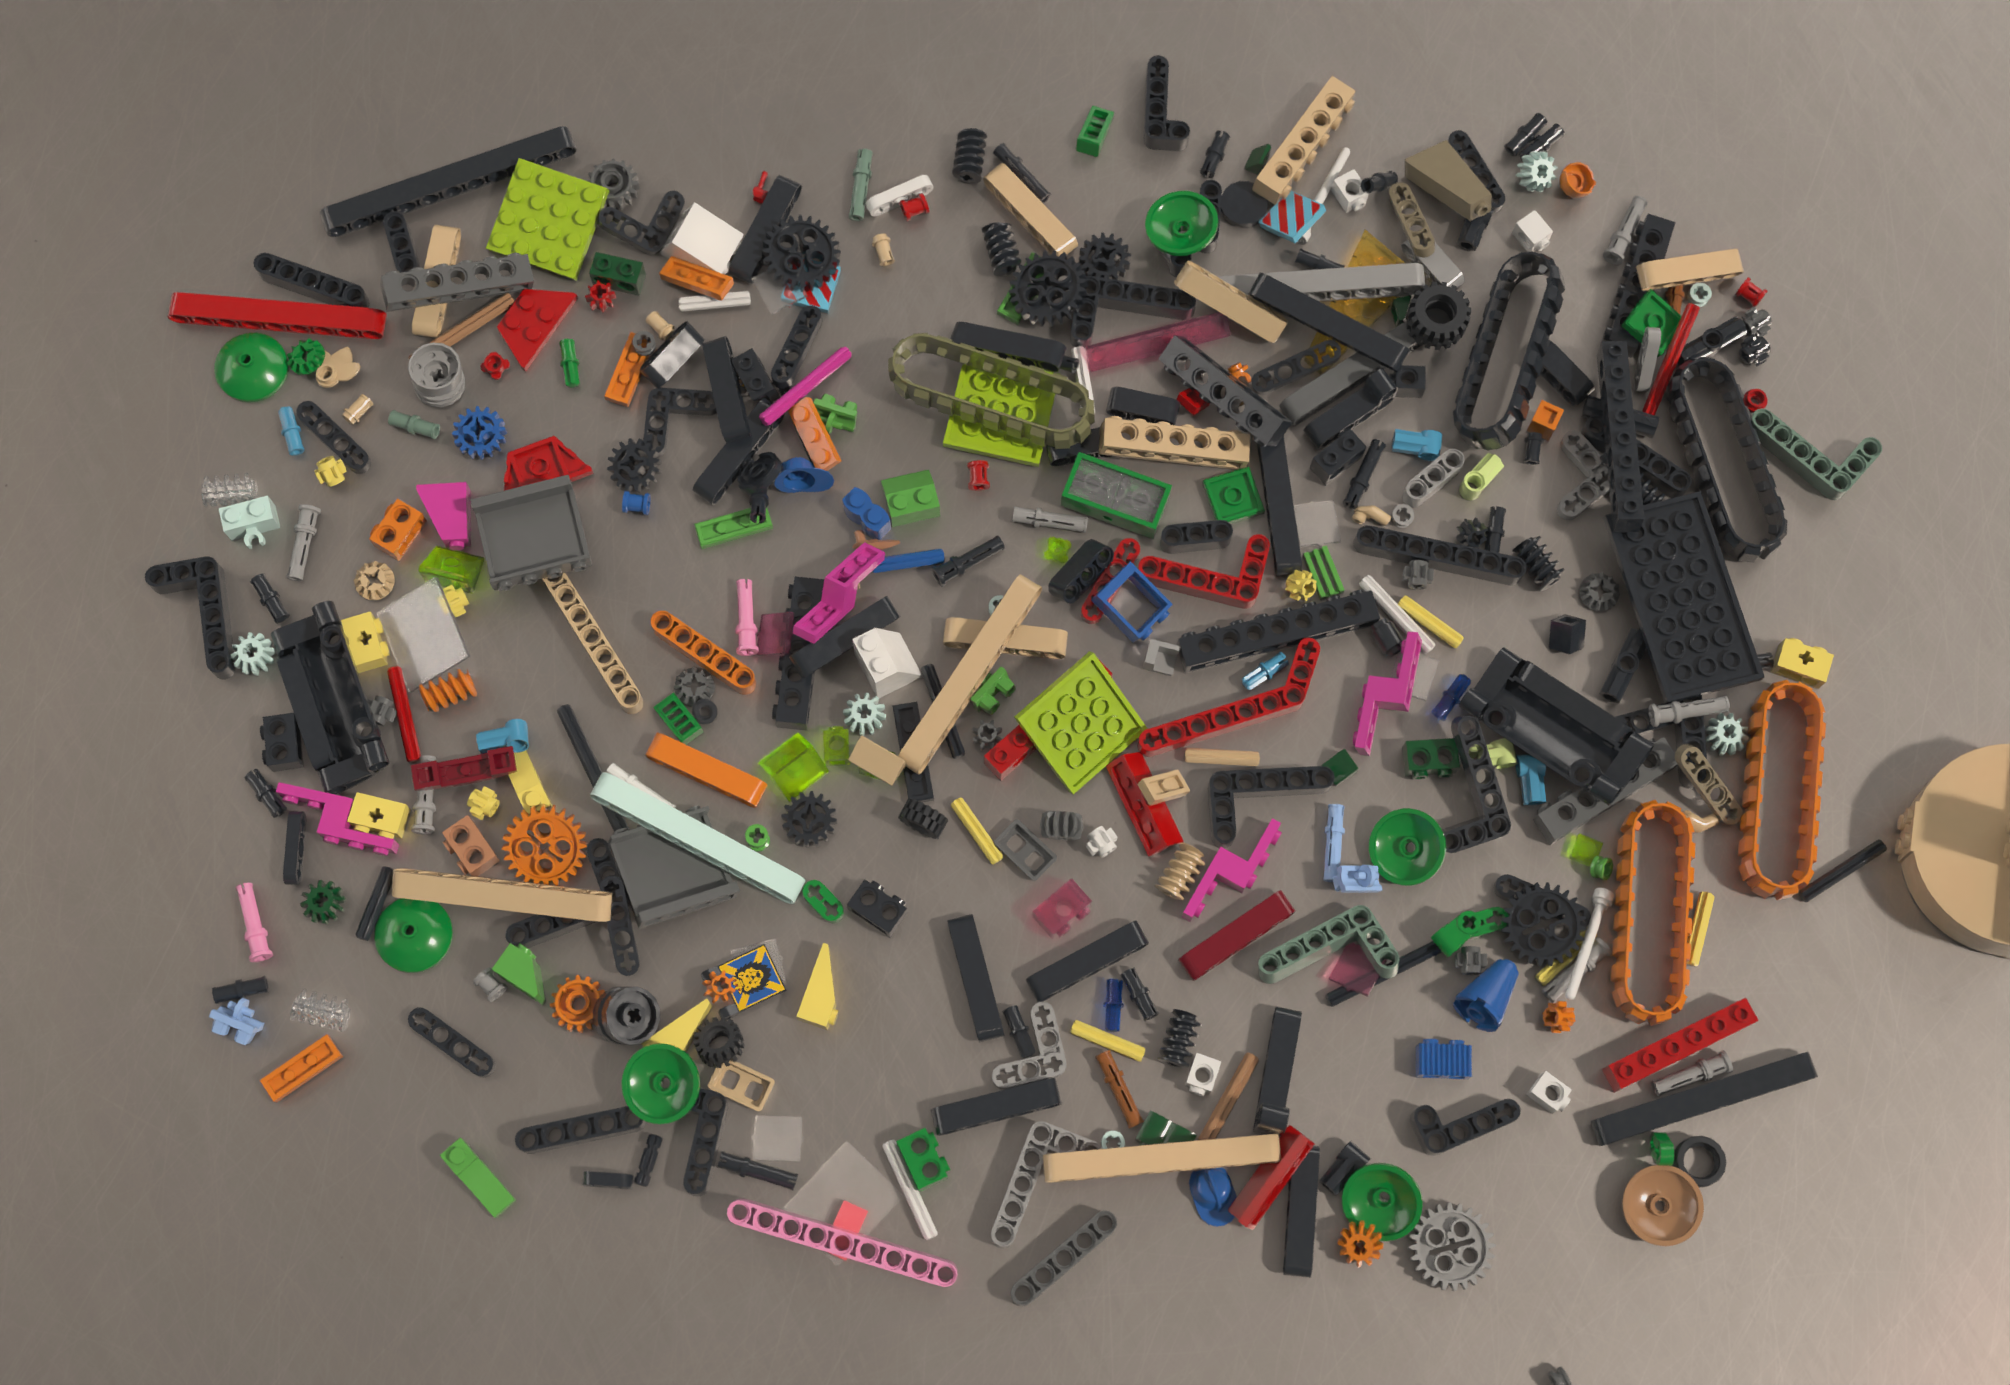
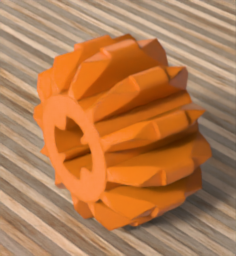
M1363 1220L1360 1221L1359 1227L1355 1223L1350 1222L1349 1230L1343 1228L1341 1230L1342 1238H1339L1337 1242L1338 1245L1342 1246L1339 1252L1340 1255H1348L1346 1260L1348 1264L1352 1263L1353 1259L1357 1260L1356 1265L1358 1268L1361 1267L1363 1260L1368 1266L1372 1265V1258L1379 1259L1381 1254L1378 1250H1382L1384 1247V1243L1379 1241L1382 1237L1381 1232L1373 1233L1374 1224L1369 1225L1368 1229L1365 1228ZM1360 1240L1365 1242V1246L1362 1245L1361 1248L1356 1246V1243H1359Z

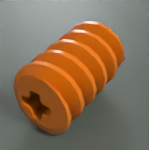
M460 668L457 669L456 678L449 672L448 681L446 682L439 676L438 685L429 680V689L419 684V690L428 711L430 707L434 712H439V703L445 709L448 708V700L456 705L458 704V696L466 701L468 699L467 692L473 697L477 696V690L468 669L466 674Z

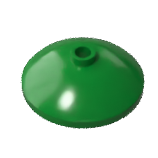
M1192 191L1171 192L1159 198L1150 207L1145 219L1146 233L1153 246L1166 254L1175 256L1194 254L1209 245L1215 237L1218 229L1217 211L1214 205L1199 193Z
M244 333L229 340L218 352L214 364L215 378L220 388L235 400L242 402L262 401L275 394L284 384L289 370V365L287 364L288 357L281 344L274 338L262 333ZM246 358H251L248 363H243Z
M1402 808L1389 812L1376 823L1369 839V854L1373 865L1378 866V873L1386 880L1398 885L1412 886L1429 880L1441 868L1446 855V840L1442 828L1429 814L1417 809ZM1411 842L1415 845L1413 852L1407 850V845Z
M400 898L386 907L377 920L374 932L375 946L381 958L392 968L406 973L423 972L437 965L448 953L453 939L451 919L439 903ZM408 927H414V932L411 935H406Z
M652 1044L640 1049L629 1059L622 1075V1093L626 1104L637 1117L649 1123L667 1124L681 1119L693 1108L699 1095L700 1077L694 1061L684 1050L671 1044ZM664 1078H668L670 1081V1085L667 1088L663 1085Z
M1372 1163L1359 1168L1349 1177L1342 1194V1206L1349 1223L1353 1222L1359 1227L1360 1221L1363 1220L1365 1222L1364 1227L1367 1229L1369 1225L1374 1224L1373 1233L1381 1232L1382 1234L1379 1241H1392L1406 1236L1416 1227L1421 1217L1423 1199L1416 1181L1406 1171L1392 1164ZM1380 1193H1387L1389 1195V1198H1382Z

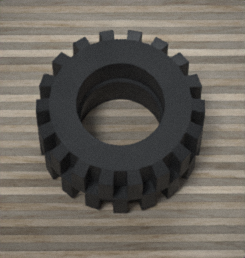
M1432 282L1430 287L1426 284L1422 286L1420 291L1417 290L1406 313V328L1411 329L1409 335L1411 338H1417L1415 341L1417 344L1424 343V348L1430 349V346H1434L1435 350H1440L1441 346L1447 349L1450 348L1452 343L1455 345L1463 337L1471 318V307H1468L1470 304L1469 299L1463 298L1465 293L1462 290L1456 291L1457 286L1452 284L1451 287H1448L1447 282H1442L1441 285H1437V282ZM1432 308L1441 309L1449 315L1451 321L1445 324L1435 323L1428 318L1425 311Z

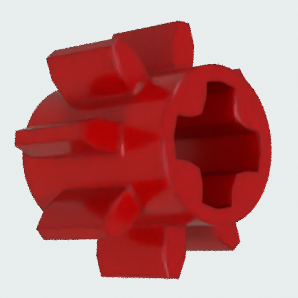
M597 281V284L593 286L588 285L590 294L585 295L586 302H591L590 307L592 311L597 308L604 313L605 309L614 307L611 299H615L616 294L615 291H611L610 283L604 285Z

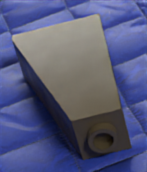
M1447 140L1405 159V177L1468 220L1471 221L1477 217L1484 216L1491 211L1492 194Z

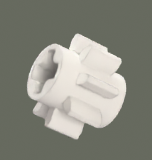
M1100 826L1087 835L1089 842L1086 844V847L1092 856L1098 853L1103 858L1117 848L1114 842L1117 841L1118 837L1112 828L1105 830L1103 826Z

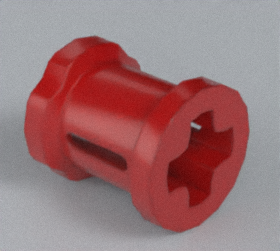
M923 193L908 201H900V207L906 221L921 213H930Z
M1748 277L1735 295L1737 297L1742 296L1752 304L1751 307H1756L1768 290H1762L1752 283L1751 278Z
M984 460L968 462L967 468L970 470L968 489L973 491L989 489L990 482L987 481L989 463Z

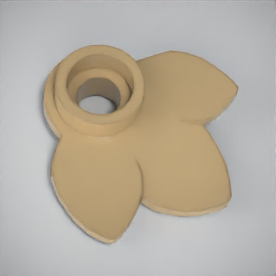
M347 346L332 355L325 351V359L316 371V381L320 386L324 388L333 387L339 381L352 379L359 372L360 364L352 362L351 349Z

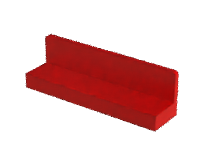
M1140 752L1123 754L1106 765L1148 857L1155 856L1169 846L1183 842V838L1166 803L1161 802L1149 806L1137 785L1142 779L1152 776L1143 755Z
M1291 1125L1286 1128V1131L1279 1138L1281 1162L1260 1164L1228 1209L1246 1228L1254 1230L1315 1145L1313 1141Z

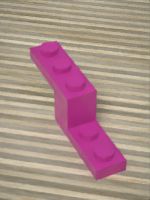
M864 542L832 570L824 579L821 601L794 625L793 634L815 644L854 608L858 583L884 561L885 552Z
M1408 631L1406 640L1403 639L1401 654H1403L1402 663L1397 665V678L1369 675L1367 684L1363 685L1362 697L1364 702L1363 707L1359 708L1357 720L1360 723L1358 731H1355L1353 735V746H1355L1360 755L1370 756L1379 709L1409 712L1422 639L1418 632Z
M278 782L276 793L283 798L282 801L297 805L299 801L308 803L307 807L323 809L317 833L323 838V842L332 845H338L339 842L348 843L349 848L363 851V848L366 847L373 849V853L382 856H388V853L397 854L399 844L394 839L351 830L352 826L347 820L354 802L353 798Z
M1273 818L1271 819L1248 861L1220 846L1181 917L1191 922L1193 916L1199 918L1205 907V904L1202 903L1205 895L1211 896L1218 884L1214 879L1240 893H1243L1245 887L1251 889L1257 878V875L1253 874L1258 865L1263 868L1270 855L1266 852L1270 844L1275 846L1282 834L1278 830L1281 823Z

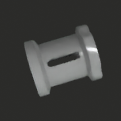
M491 967L483 970L473 980L474 985H479L488 995L487 999L489 1002L498 999L508 988L505 983L502 984L495 977Z

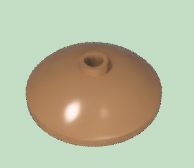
M1653 1165L1640 1170L1629 1180L1622 1197V1210L1628 1226L1640 1239L1657 1246H1673L1686 1241L1697 1231L1703 1218L1704 1202L1698 1185L1686 1172L1673 1166ZM1657 1201H1661L1663 1203V1209L1661 1211H1658L1655 1208V1203Z

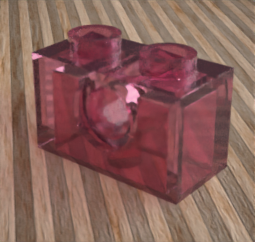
M1071 878L1034 909L1032 916L1052 939L1057 935L1061 938L1072 928L1070 924L1075 919L1081 921L1091 912L1089 908L1092 905V900ZM1060 905H1066L1070 908L1071 913L1067 916H1061L1057 913L1056 909Z

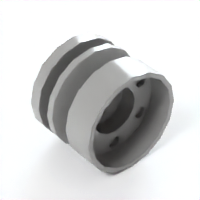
M443 343L425 344L414 351L409 359L408 370L417 397L431 407H445L452 405L460 399L465 391L466 381L458 354L451 347Z

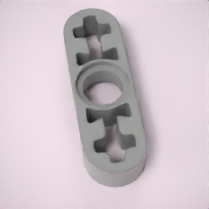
M1646 327L1634 377L1635 391H1649L1661 342L1660 328Z

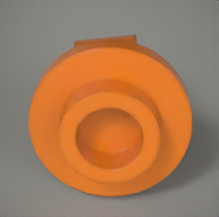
M1238 362L1228 368V371L1237 379L1240 376H1244L1248 383L1252 381L1251 376L1244 372L1249 368L1247 364L1242 365L1241 362Z

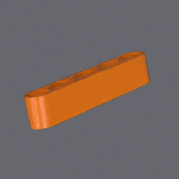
M658 611L652 615L651 626L655 635L662 641L704 668L736 692L748 695L755 690L756 679L749 667L669 612ZM661 621L669 622L667 628H657L658 624ZM681 635L690 636L689 640L685 643L677 642L678 637ZM703 648L710 650L709 654L705 657L697 655L698 651ZM723 662L730 664V667L725 671L717 669ZM743 676L750 677L751 679L746 685L738 684V680Z
M656 733L645 754L651 761L753 808L757 807L768 786L761 779L662 733Z

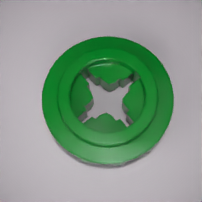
M310 338L305 342L299 340V345L296 347L292 346V352L287 354L289 359L287 364L296 374H310L322 365L325 359V349L318 340L313 341ZM305 351L308 352L307 362L303 359Z

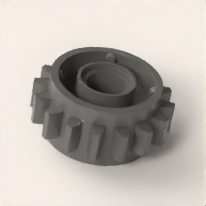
M615 159L607 162L603 160L600 165H595L594 171L588 173L590 179L588 182L610 190L603 209L612 207L623 210L626 205H632L631 200L638 197L636 190L640 189L639 182H637L639 179L637 173H634L633 167L631 165L627 167L625 161L617 162ZM611 183H617L615 187H608Z

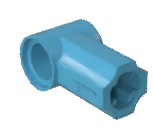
M1395 429L1392 452L1418 455L1422 460L1434 461L1440 456L1443 435L1435 430H1424L1419 433Z
M512 719L506 722L505 727L479 732L476 734L479 752L485 754L488 750L513 746L514 753L527 750L529 747L527 722L522 719Z
M1531 755L1516 756L1518 764L1515 767L1517 777L1520 778L1523 805L1535 806L1545 804L1544 776L1546 765Z

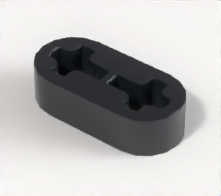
M583 1172L582 1186L632 1189L633 1175Z

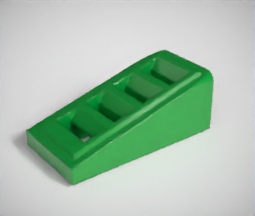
M1092 105L1077 137L1076 150L1078 152L1098 157L1115 112ZM1094 117L1100 118V119L1105 120V122L1100 121V120H1097V119H1093V118H1094Z
M674 692L653 707L679 742L687 745L704 733L702 727ZM674 701L676 705L664 713L662 709ZM679 709L681 710V713L669 720L668 717ZM684 716L687 718V720L682 722L677 727L674 726V724L678 722L680 719H682ZM691 723L692 727L683 734L679 732Z

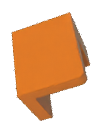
M1541 400L1527 431L1540 433L1543 439L1549 441L1564 409Z

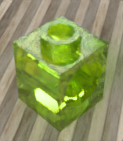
M832 726L828 728L829 730H823L825 766L851 765V762L848 761L850 757L849 730L844 729L842 726ZM836 740L844 743L843 747L839 750H833L830 748V744Z

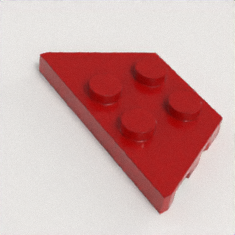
M523 289L500 321L497 329L523 371L526 372L568 314L578 299L577 294L573 292Z
M551 436L507 453L504 491L569 475L573 482L594 473L592 468L579 459L571 449L564 446L563 442L556 436Z

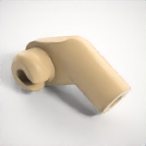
M1374 505L1359 506L1354 510L1355 514L1352 516L1353 521L1357 524H1362L1366 519L1372 518L1381 525L1386 526L1391 519L1389 514Z
M1690 810L1682 811L1686 818H1690L1695 833H1701L1719 824V820L1714 813L1701 818Z

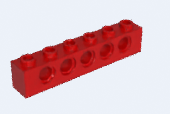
M1101 662V664L1104 666V668L1112 678L1113 673ZM1018 725L984 755V764L1002 781L1037 748L1021 726Z
M1745 997L1604 1067L1602 1071L1615 1093L1759 1020Z

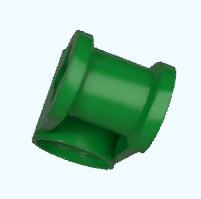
M1465 911L1449 924L1444 925L1430 938L1448 958L1478 931L1481 919L1475 912ZM1464 921H1472L1471 928L1467 927L1465 929L1462 926Z

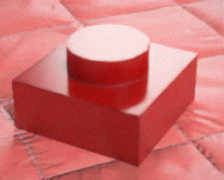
M1187 388L1180 392L1176 399L1193 415L1210 405L1199 397L1200 392L1195 388L1193 390Z

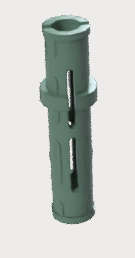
M864 148L858 150L856 168L853 170L854 185L849 219L853 221L864 220L868 183L872 177L870 169L873 152Z

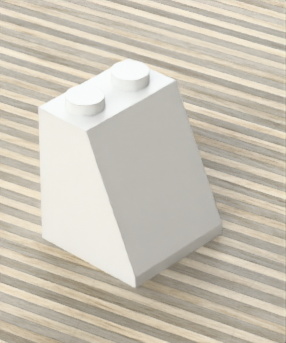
M694 202L680 215L659 254L667 258L673 256L726 274L731 264L729 260L732 255L736 254L744 234Z
M874 628L852 639L855 657L877 697L881 698L923 677L900 633Z

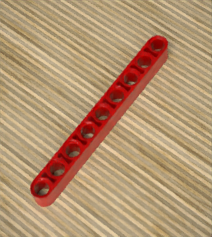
M175 292L171 295L167 317L169 320L181 324L382 339L387 313L376 308Z

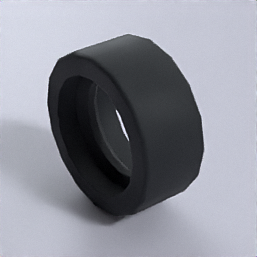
M1694 1136L1678 1144L1674 1150L1672 1166L1686 1172L1700 1188L1710 1186L1719 1181L1725 1173L1727 1162L1725 1152L1720 1144L1709 1137ZM1694 1146H1701L1711 1152L1714 1158V1168L1709 1175L1699 1178L1691 1175L1686 1170L1684 1156L1688 1149Z

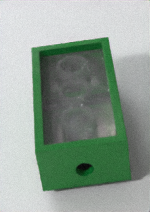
M1079 452L1062 493L1061 506L1154 539L1170 498L1172 485Z

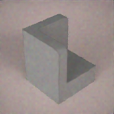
M1150 639L1143 669L1172 676L1180 646Z

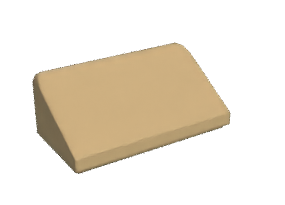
M862 735L848 759L849 762L893 786L905 767V760Z

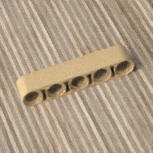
M1000 163L983 177V182L987 189L1051 255L1054 250L1057 251L1058 257L1063 252L1068 255L1078 247V242L1074 235L1005 164Z
M434 225L424 269L434 268L438 264L456 265L461 241L460 228ZM435 281L427 282V285L432 288L439 286ZM447 303L416 307L412 321L413 335L439 337Z
M1738 249L1654 260L1636 266L1642 291L1727 279L1744 273Z
M1191 261L1185 263L1174 281L1175 285L1186 293L1269 342L1275 343L1288 324V320L1278 312Z
M954 617L947 618L943 645L968 650L987 621ZM1020 625L1002 653L1064 659L1068 632L1062 629Z

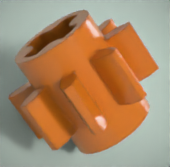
M725 970L718 976L712 971L709 974L711 981L704 980L702 982L704 986H707V991L703 995L712 997V1003L717 1002L718 998H721L725 1003L729 1000L726 993L732 994L735 992V989L731 987L734 977L729 979L725 976ZM717 982H720V987L723 988L720 992L717 991L718 987L714 985Z
M1566 1001L1548 1003V1008L1542 1013L1544 1026L1552 1027L1551 1033L1570 1032V1027L1576 1022L1573 1012L1574 1008H1567Z

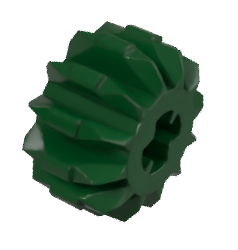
M319 880L317 888L309 884L308 887L311 892H303L302 896L307 900L300 903V906L306 909L303 913L304 916L307 918L311 917V921L314 923H318L321 919L323 924H328L329 917L335 921L338 920V916L335 913L337 911L344 912L345 910L339 905L346 902V898L340 896L343 890L340 887H335V883L332 881L325 885L323 880ZM325 897L328 901H325L323 907H321L319 903H322Z

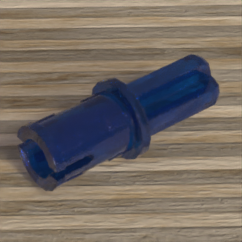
M1459 674L1449 689L1443 691V697L1431 713L1436 718H1440L1441 721H1445L1454 706L1460 703V698L1471 684V680L1466 675Z
M1108 979L1106 981V1002L1103 1003V1006L1106 1007L1105 1029L1108 1032H1119L1121 1008H1124L1122 1003L1123 981Z

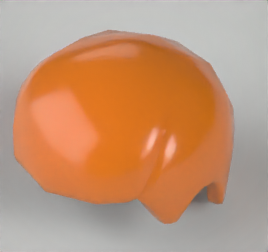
M1581 162L1568 164L1562 170L1559 177L1561 189L1571 198H1582L1592 193L1596 181L1593 179V172L1588 165Z

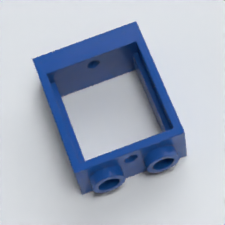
M1131 561L1091 599L1132 643L1138 639L1144 641L1153 632L1150 627L1156 621L1159 624L1164 621L1170 614L1167 610L1173 605ZM1127 579L1157 608L1137 630L1107 601Z

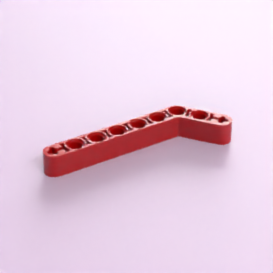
M1305 638L1300 641L1285 686L1146 729L1139 736L1138 751L1145 757H1153L1299 710L1305 700L1320 654L1319 643L1313 638ZM1310 649V655L1307 662L1302 661L1305 655V650ZM1298 670L1303 671L1307 678L1298 679L1294 672ZM1293 693L1298 696L1299 701L1290 702L1287 699V695ZM1271 701L1274 703L1275 709L1268 710L1264 708L1263 702ZM1246 708L1251 712L1252 716L1242 717L1239 710ZM1224 716L1228 723L1219 725L1216 723L1215 717ZM1195 723L1201 724L1204 731L1200 733L1194 732L1191 725ZM1176 731L1179 733L1180 738L1178 740H1171L1168 738L1167 733ZM1146 739H1149L1150 742H1154L1153 747H1150L1149 744H1145Z

